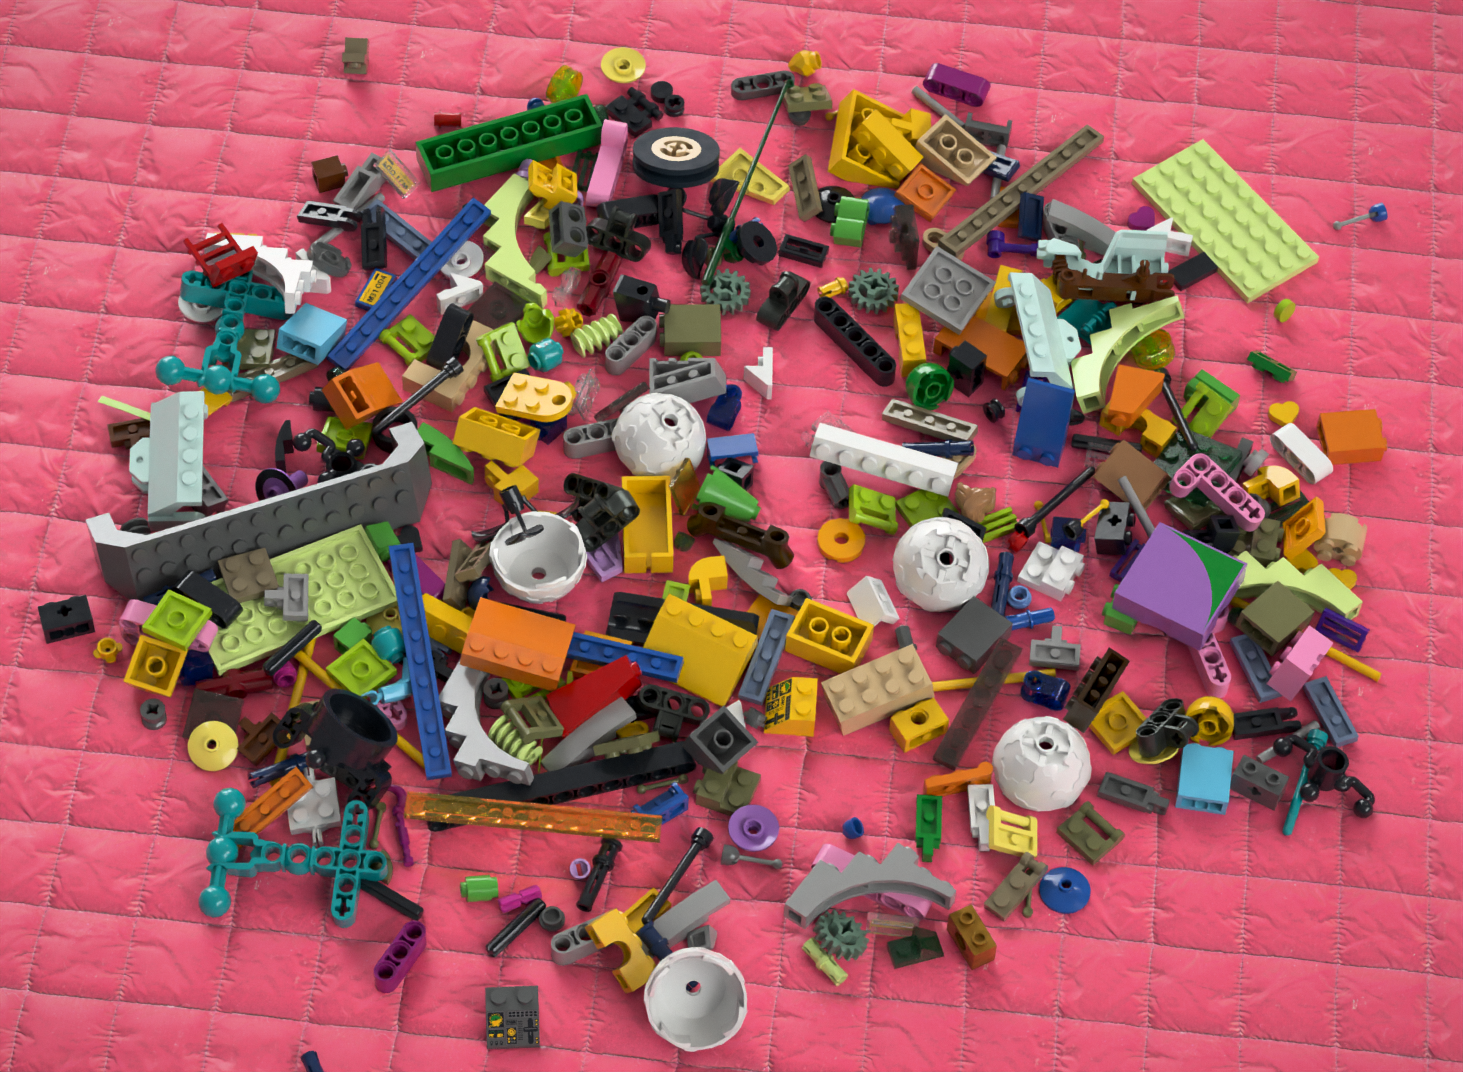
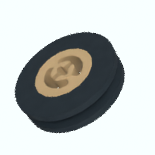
M679 127L651 130L639 136L633 144V170L644 181L661 187L689 188L709 182L717 175L719 171L720 148L712 137L697 130Z

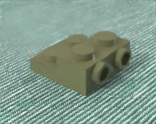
M1263 518L1259 527L1251 532L1245 531L1238 526L1240 534L1234 548L1227 554L1239 556L1244 551H1247L1264 568L1273 561H1279L1281 548H1277L1276 545L1277 542L1281 543L1284 529L1279 528L1281 521Z
M738 761L723 774L703 766L702 773L705 774L703 780L698 779L693 790V793L696 794V805L732 816L737 809L750 805L760 783L761 774L738 767Z

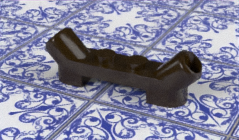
M712 502L702 503L698 508V513L691 515L687 521V529L693 537L710 534L767 556L776 569H784L793 561L794 553L788 546L789 534L785 530L770 525L766 531L725 515L726 507Z

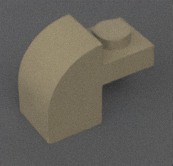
M345 37V53L342 52L344 73L367 74L370 45L368 38Z

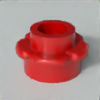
M1016 531L1007 541L1010 545L1008 547L1009 551L1012 550L1017 554L1029 540L1024 535L1025 532L1019 534Z

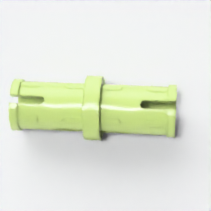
M814 937L804 943L802 950L816 963V968L819 971L822 970L835 986H839L847 979L848 974L837 964L834 956L827 954L828 952L820 947V944Z

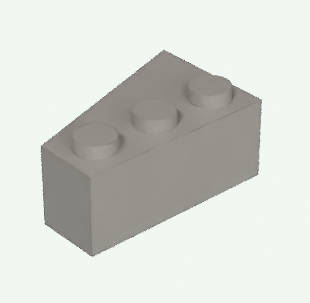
M649 358V394H672L681 397L688 403H693L725 394L726 374L715 358H688V361H677L676 358H669L668 361H658L656 358Z

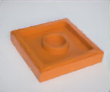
M920 163L896 191L894 196L931 223L957 189Z

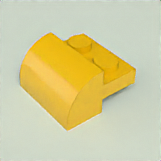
M532 160L528 166V188L535 196L543 197V207L547 209H552L560 201L572 204L578 197L577 174L558 163L551 170Z

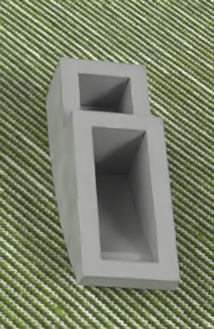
M371 153L362 167H356L334 198L333 203L347 206V208H354L355 210L365 204L388 179L377 167V164L384 158Z

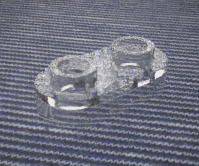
M570 267L569 270L564 271L560 286L555 287L552 293L554 306L563 309L567 306L581 278L580 269Z

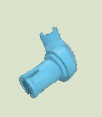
M403 658L402 678L399 681L379 688V693L371 690L362 694L361 697L369 696L371 703L376 705L379 700L384 704L400 701L412 696L407 658Z

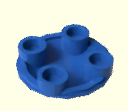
M875 188L863 194L861 199L869 200L870 205L868 224L898 223L901 220L905 204L894 196L896 191L888 188Z

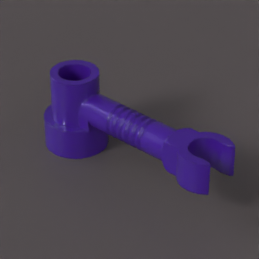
M992 230L986 234L988 256L991 258L1001 257L1002 252H1016L1037 257L1038 243H1032L1031 245L1005 243V234L998 230Z

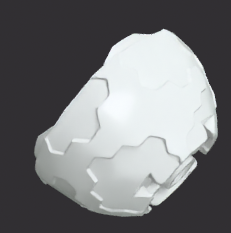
M650 393L638 397L623 409L613 428L612 441L614 442L619 459L633 475L670 476V483L683 479L686 480L695 472L705 452L706 432L700 415L686 400L672 394ZM669 418L673 420L675 426H668L664 419Z
M526 512L521 514L527 530L539 524L543 525L544 530L536 536L526 538L520 543L507 546L505 544L506 539L523 532L517 516L511 518L498 531L490 545L489 559L492 563L494 574L502 588L510 595L533 604L553 602L562 598L579 582L586 567L587 554L578 527L573 522L571 523L550 512ZM538 572L545 575L543 579H535L532 576Z
M947 517L923 520L909 528L897 543L892 559L896 586L899 591L909 600L930 612L943 613L961 610L974 596L976 597L981 593L989 573V557L981 538L962 521ZM944 552L951 554L953 558L952 564H942L940 554Z
M1050 716L1035 717L1019 721L1004 733L995 747L992 765L995 779L1003 792L1002 794L1015 805L1037 812L1051 811L1069 807L1080 796L1091 778L1090 753L1083 737L1067 722L1065 723L1058 718ZM1041 742H1048L1052 745V748L1045 750L1039 744Z
M690 947L669 954L654 968L645 986L644 1004L653 1030L657 1035L676 1047L690 1052L724 1044L738 1032L748 1012L747 993L742 973L732 960L706 948ZM690 981H697L701 986L697 992L691 993L686 990V985Z

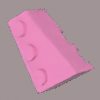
M1310 625L1304 633L1300 630L1291 641L1294 644L1293 648L1287 646L1280 656L1283 660L1282 663L1277 661L1269 671L1272 677L1267 682V685L1289 701L1295 697L1310 678L1314 669H1316L1333 644L1332 641Z

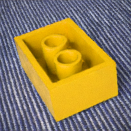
M473 407L459 417L452 444L459 446L461 450L466 452L475 451L481 453V456L486 459L504 461L503 463L506 466L519 467L534 456L540 429Z
M806 598L786 634L785 651L842 674L859 667L873 640L874 625Z

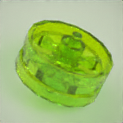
M568 65L561 66L549 82L546 92L547 100L551 103H556L577 97L583 82L582 73L578 70H573Z
M1163 329L1152 332L1131 348L1136 365L1145 370L1152 371L1163 368L1175 357V347L1169 332Z

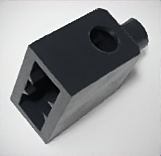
M621 274L613 290L620 321L635 322L642 316H650L656 319L659 312L668 313L670 310V300L660 298L657 286L653 283Z

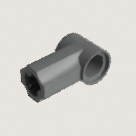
M823 461L819 474L820 486L826 490L834 508H847L849 506V487L841 473V465Z

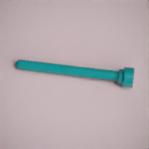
M1311 729L1306 741L1313 744L1320 751V749L1326 746L1328 735L1322 730ZM1303 765L1282 829L1283 834L1286 836L1291 835L1303 801L1299 793L1300 788L1303 784L1309 782L1307 777L1309 769L1305 765Z

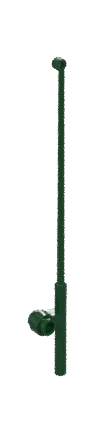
M792 79L784 81V87L730 217L727 218L701 280V283L705 286L710 285L722 253L725 261L733 264L744 258L737 248V244L733 243L729 236L735 224L734 219L786 90L794 86Z

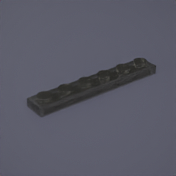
M1000 637L933 756L934 761L953 771L956 770L1022 653L1023 648Z

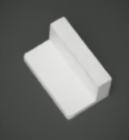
M865 576L847 592V596L858 619L871 623L874 627L881 621L894 624L900 619L882 580Z

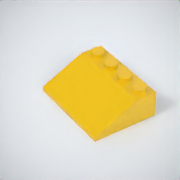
M853 89L839 103L827 172L849 182L897 189L900 182L851 133L875 109L888 121L891 118L900 120L904 114Z
M668 594L657 614L643 648L683 657L684 663L678 682L670 683L723 707L726 706L758 645V637L676 596Z

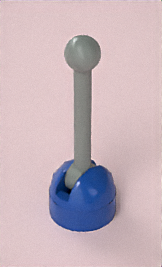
M1382 202L1375 204L1370 208L1368 214L1343 222L1335 221L1333 228L1340 230L1342 226L1368 218L1375 222L1387 220L1386 207Z

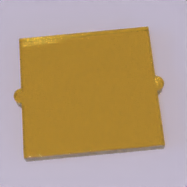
M690 458L684 459L669 484L679 514L683 516L690 505L693 504L694 498L701 488Z

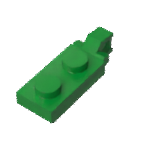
M917 794L916 848H922V862H932L933 849H939L941 844L942 796Z

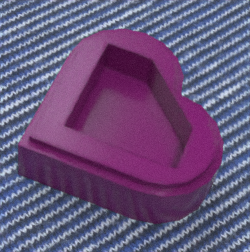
M1148 206L1140 207L1137 212L1129 215L1128 227L1132 230L1147 231V229L1155 226L1154 210Z

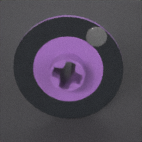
M267 468L259 473L256 479L255 490L258 500H265L301 489L307 485L308 477L301 470L289 476L280 469Z

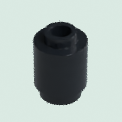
M315 387L314 391H310L309 405L313 406V410L335 412L322 392L324 387Z

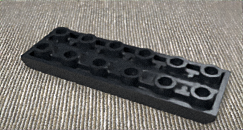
M615 592L606 635L632 641L634 645L644 646L657 614L666 599ZM690 603L748 632L757 634L759 616L754 613Z

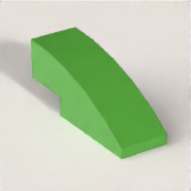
M423 422L417 431L425 443L426 454L430 456V466L472 485L474 482V468L466 455L457 445L452 444L453 441L446 435Z

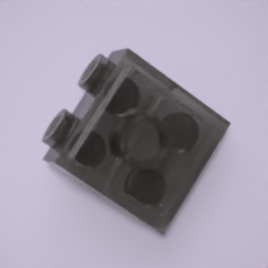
M897 205L893 209L894 215H890L892 230L888 232L889 243H893L895 252H901V260L906 261L907 270H914L917 267L919 235L913 205Z

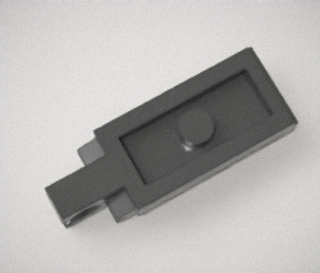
M1110 772L1105 773L1097 797L1149 814L1153 812L1165 815L1170 801L1160 797L1159 793L1154 791V787Z

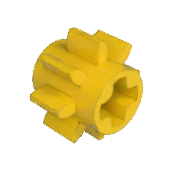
M575 308L559 310L560 316L554 318L555 329L558 333L562 334V337L570 336V333H574L575 329L583 327V318L579 312L575 311Z

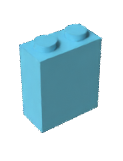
M305 303L279 328L276 348L319 365L345 337L347 319Z
M1197 743L1187 744L1183 747L1180 757L1175 807L1225 815L1229 803L1234 751L1223 747L1201 746Z

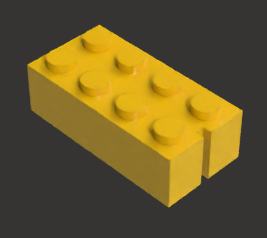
M622 476V488L630 492L640 508L638 517L623 528L624 573H646V569H651V573H673L674 556L670 476Z

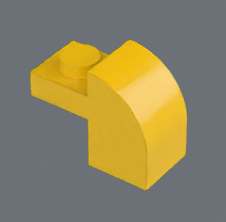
M910 108L900 120L891 118L889 122L915 147L917 140L931 128V114Z
M493 461L485 465V481L490 488H494V500L498 503L504 504L499 492L512 485H517L521 496L525 495L527 500H530L539 493V479L523 464L509 475Z
M1264 466L1258 468V476L1243 483V489L1248 494H1257L1262 499L1270 497L1280 507L1300 498L1299 479L1284 467Z
M724 555L703 558L697 561L690 569L688 585L691 586L689 593H694L696 604L712 606L711 591L727 589L728 574Z

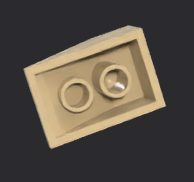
M946 114L917 140L914 147L924 157L920 161L924 166L965 186L973 182L997 158Z

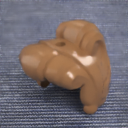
M959 482L955 492V501L961 509V515L981 523L984 520L985 514L995 508L996 488H970L968 485Z

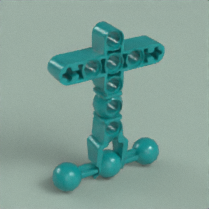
M253 269L215 287H212L211 280L208 276L205 277L203 272L186 271L183 273L180 297L188 302L223 308L222 316L215 324V342L205 349L201 370L185 367L181 359L175 356H166L161 358L155 367L158 380L167 386L176 385L182 380L197 382L198 387L204 386L208 392L215 395L228 391L233 394L236 390L250 392L251 396L262 404L275 401L280 393V385L274 376L261 374L255 377L254 380L238 377L242 354L237 350V345L245 332L243 323L245 313L280 320H287L293 316V314L285 313V301L282 294L274 286L252 282ZM217 360H219L220 362H228V368L222 365H216Z
M231 787L224 788L216 794L213 807L216 814L220 816L218 831L211 833L214 839L209 842L206 848V858L210 863L206 867L211 872L210 884L201 892L198 899L201 912L209 917H221L230 908L231 896L225 889L227 874L252 878L256 876L257 872H278L282 870V872L286 873L287 870L297 876L311 872V875L318 873L320 876L335 878L331 904L333 921L338 927L348 928L356 920L361 879L381 881L388 874V864L385 855L378 851L366 850L369 813L367 806L362 801L353 800L345 807L339 848L324 846L316 849V846H312L311 849L303 843L292 844L289 847L286 843H283V846L276 842L259 839L258 835L254 832H234L235 819L244 812L246 799L239 790ZM357 812H360L361 814L358 815L357 819L358 825H355L353 817L356 816ZM351 836L360 837V840L356 843H349L347 841ZM237 844L254 847L250 853L251 860L249 863H235L239 854ZM272 853L280 855L275 861L267 859ZM302 855L306 857L301 863L293 862L296 856ZM322 858L331 859V862L327 865L318 864ZM349 860H354L357 862L356 865L352 868H347L344 866V864ZM375 862L382 864V867L378 870L370 869L371 864ZM350 884L353 886L350 892L341 891L344 885ZM343 903H346L348 912H345L344 916H340L343 912Z

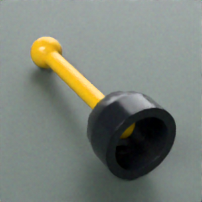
M1103 499L1100 501V505L1083 519H1071L1063 524L1062 530L1065 536L1070 540H1076L1084 531L1083 524L1100 510L1108 508L1109 501Z

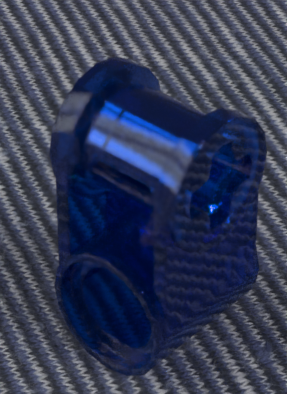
M734 384L726 385V393L717 397L709 410L706 423L726 431L731 430L741 410L742 390L740 387Z
M1039 671L1027 672L1024 676V684L1020 690L1021 697L1027 702L1047 707L1053 711L1063 710L1071 685L1064 679L1055 678Z

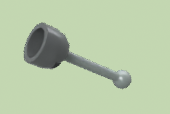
M724 844L721 865H734L739 860L771 865L775 869H780L783 866L780 859L772 861L740 855L739 850L732 845Z

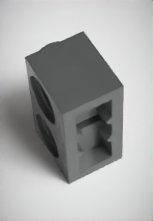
M560 201L549 210L552 252L576 258L588 248L585 208Z

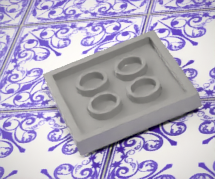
M936 246L903 291L900 299L960 335L994 288L996 282Z

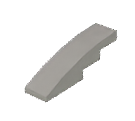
M1052 199L1049 205L1046 221L1066 227L1065 235L1085 241L1083 248L1105 256L1116 233L1114 230L1090 215L1055 199Z
M714 539L713 544L722 556L724 555L725 561L742 580L775 604L790 606L793 597L775 588L778 578L761 570L764 562L763 559L729 541Z
M623 697L618 698L563 739L540 761L541 765L549 772L585 763L595 757L593 746L616 738L617 730L636 719L635 711Z
M714 880L654 921V928L663 938L668 939L669 944L667 946L671 948L686 939L688 932L707 922L709 915L730 904V897L718 881ZM641 940V948L645 955H649L651 958L655 957L648 953L649 949Z

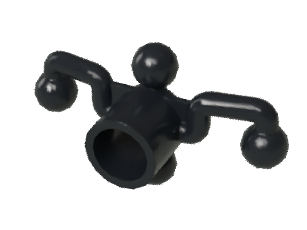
M312 428L304 433H298L293 439L294 448L301 452L310 449L312 438L326 447L321 454L323 462L326 463V472L319 475L318 483L377 466L374 463L364 465L355 459V457H360L365 451L363 441L357 438L348 441L346 452L336 449V444L332 439Z
M1293 734L1280 737L1274 741L1273 751L1280 757H1286L1292 752V744L1307 752L1303 758V763L1309 769L1307 772L1309 782L1303 784L1299 792L1300 797L1304 801H1315L1319 797V790L1332 791L1335 789L1345 792L1353 787L1364 798L1357 800L1354 804L1353 810L1356 816L1367 818L1372 815L1375 796L1358 778L1354 776L1347 777L1344 774L1349 766V759L1341 749L1326 746L1318 752L1313 744Z

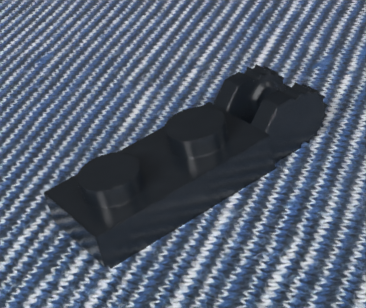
M307 201L297 215V219L300 223L342 228L344 231L354 232L358 227L357 223L362 221L363 214L361 211L347 208V206Z
M382 206L377 207L376 222L372 223V214L369 208L363 209V224H361L362 267L365 271L374 270L375 268H387L385 210Z
M1278 707L1234 713V729L1232 731L1234 740L1282 734L1283 732L1286 734L1294 733L1302 728L1301 722L1297 720L1282 722V720L1295 718L1298 715L1297 709L1293 707L1278 709Z

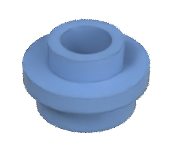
M1018 585L1009 590L1007 602L1015 609H1024L1030 605L1032 596L1026 587Z

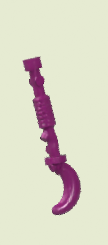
M391 784L387 791L394 793L398 799L397 804L393 807L392 814L398 820L395 826L398 827L399 843L403 848V863L405 867H410L414 865L413 857L410 856L408 830L405 827L403 818L408 796L403 788Z

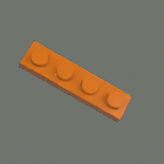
M295 767L247 807L242 815L235 819L233 831L254 832L258 835L313 788L312 784ZM237 844V846H238V851H239L242 847H244L245 845H238V844Z

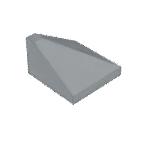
M706 925L688 932V948L702 947L708 950L714 949L717 930L710 925Z

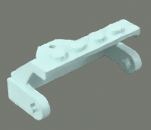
M1010 272L1008 281L1011 283V287L997 290L994 293L995 305L999 308H1009L1016 305L1030 366V376L1047 377L1051 384L1073 389L1069 367L1071 366V361L1081 350L1077 329L1064 319H1057L1051 291L1032 273ZM1026 387L1016 392L1017 402L1020 406L1023 403Z
M204 391L178 392L156 403H151L150 438H142L130 448L129 472L132 475V483L144 494H148V524L151 531H162L206 517L200 512H176L182 506H202L204 420L208 418V406L204 404Z

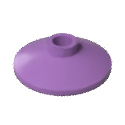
M746 805L737 809L732 814L728 824V832L731 840L738 847L747 851L757 852L773 845L779 834V823L776 816L769 809L760 805ZM756 830L757 834H751L749 831Z

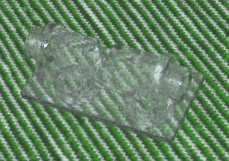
M589 369L588 374L582 373L578 376L574 387L577 392L576 394L579 395H576L573 400V406L568 413L571 416L578 413L583 420H586L592 408L594 398L600 389V382L592 369Z

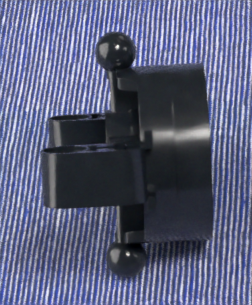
M330 689L326 691L320 701L315 702L313 705L303 703L290 708L273 731L272 739L274 744L279 748L285 749L300 743L307 734L311 738L309 744L311 750L306 755V764L312 769H320L325 763L331 767L337 766L347 769L359 780L348 796L347 804L353 800L361 801L360 797H363L368 811L377 806L392 784V777L388 772L392 766L384 759L397 743L398 734L390 719L365 698L343 689ZM286 731L290 734V739L287 737Z

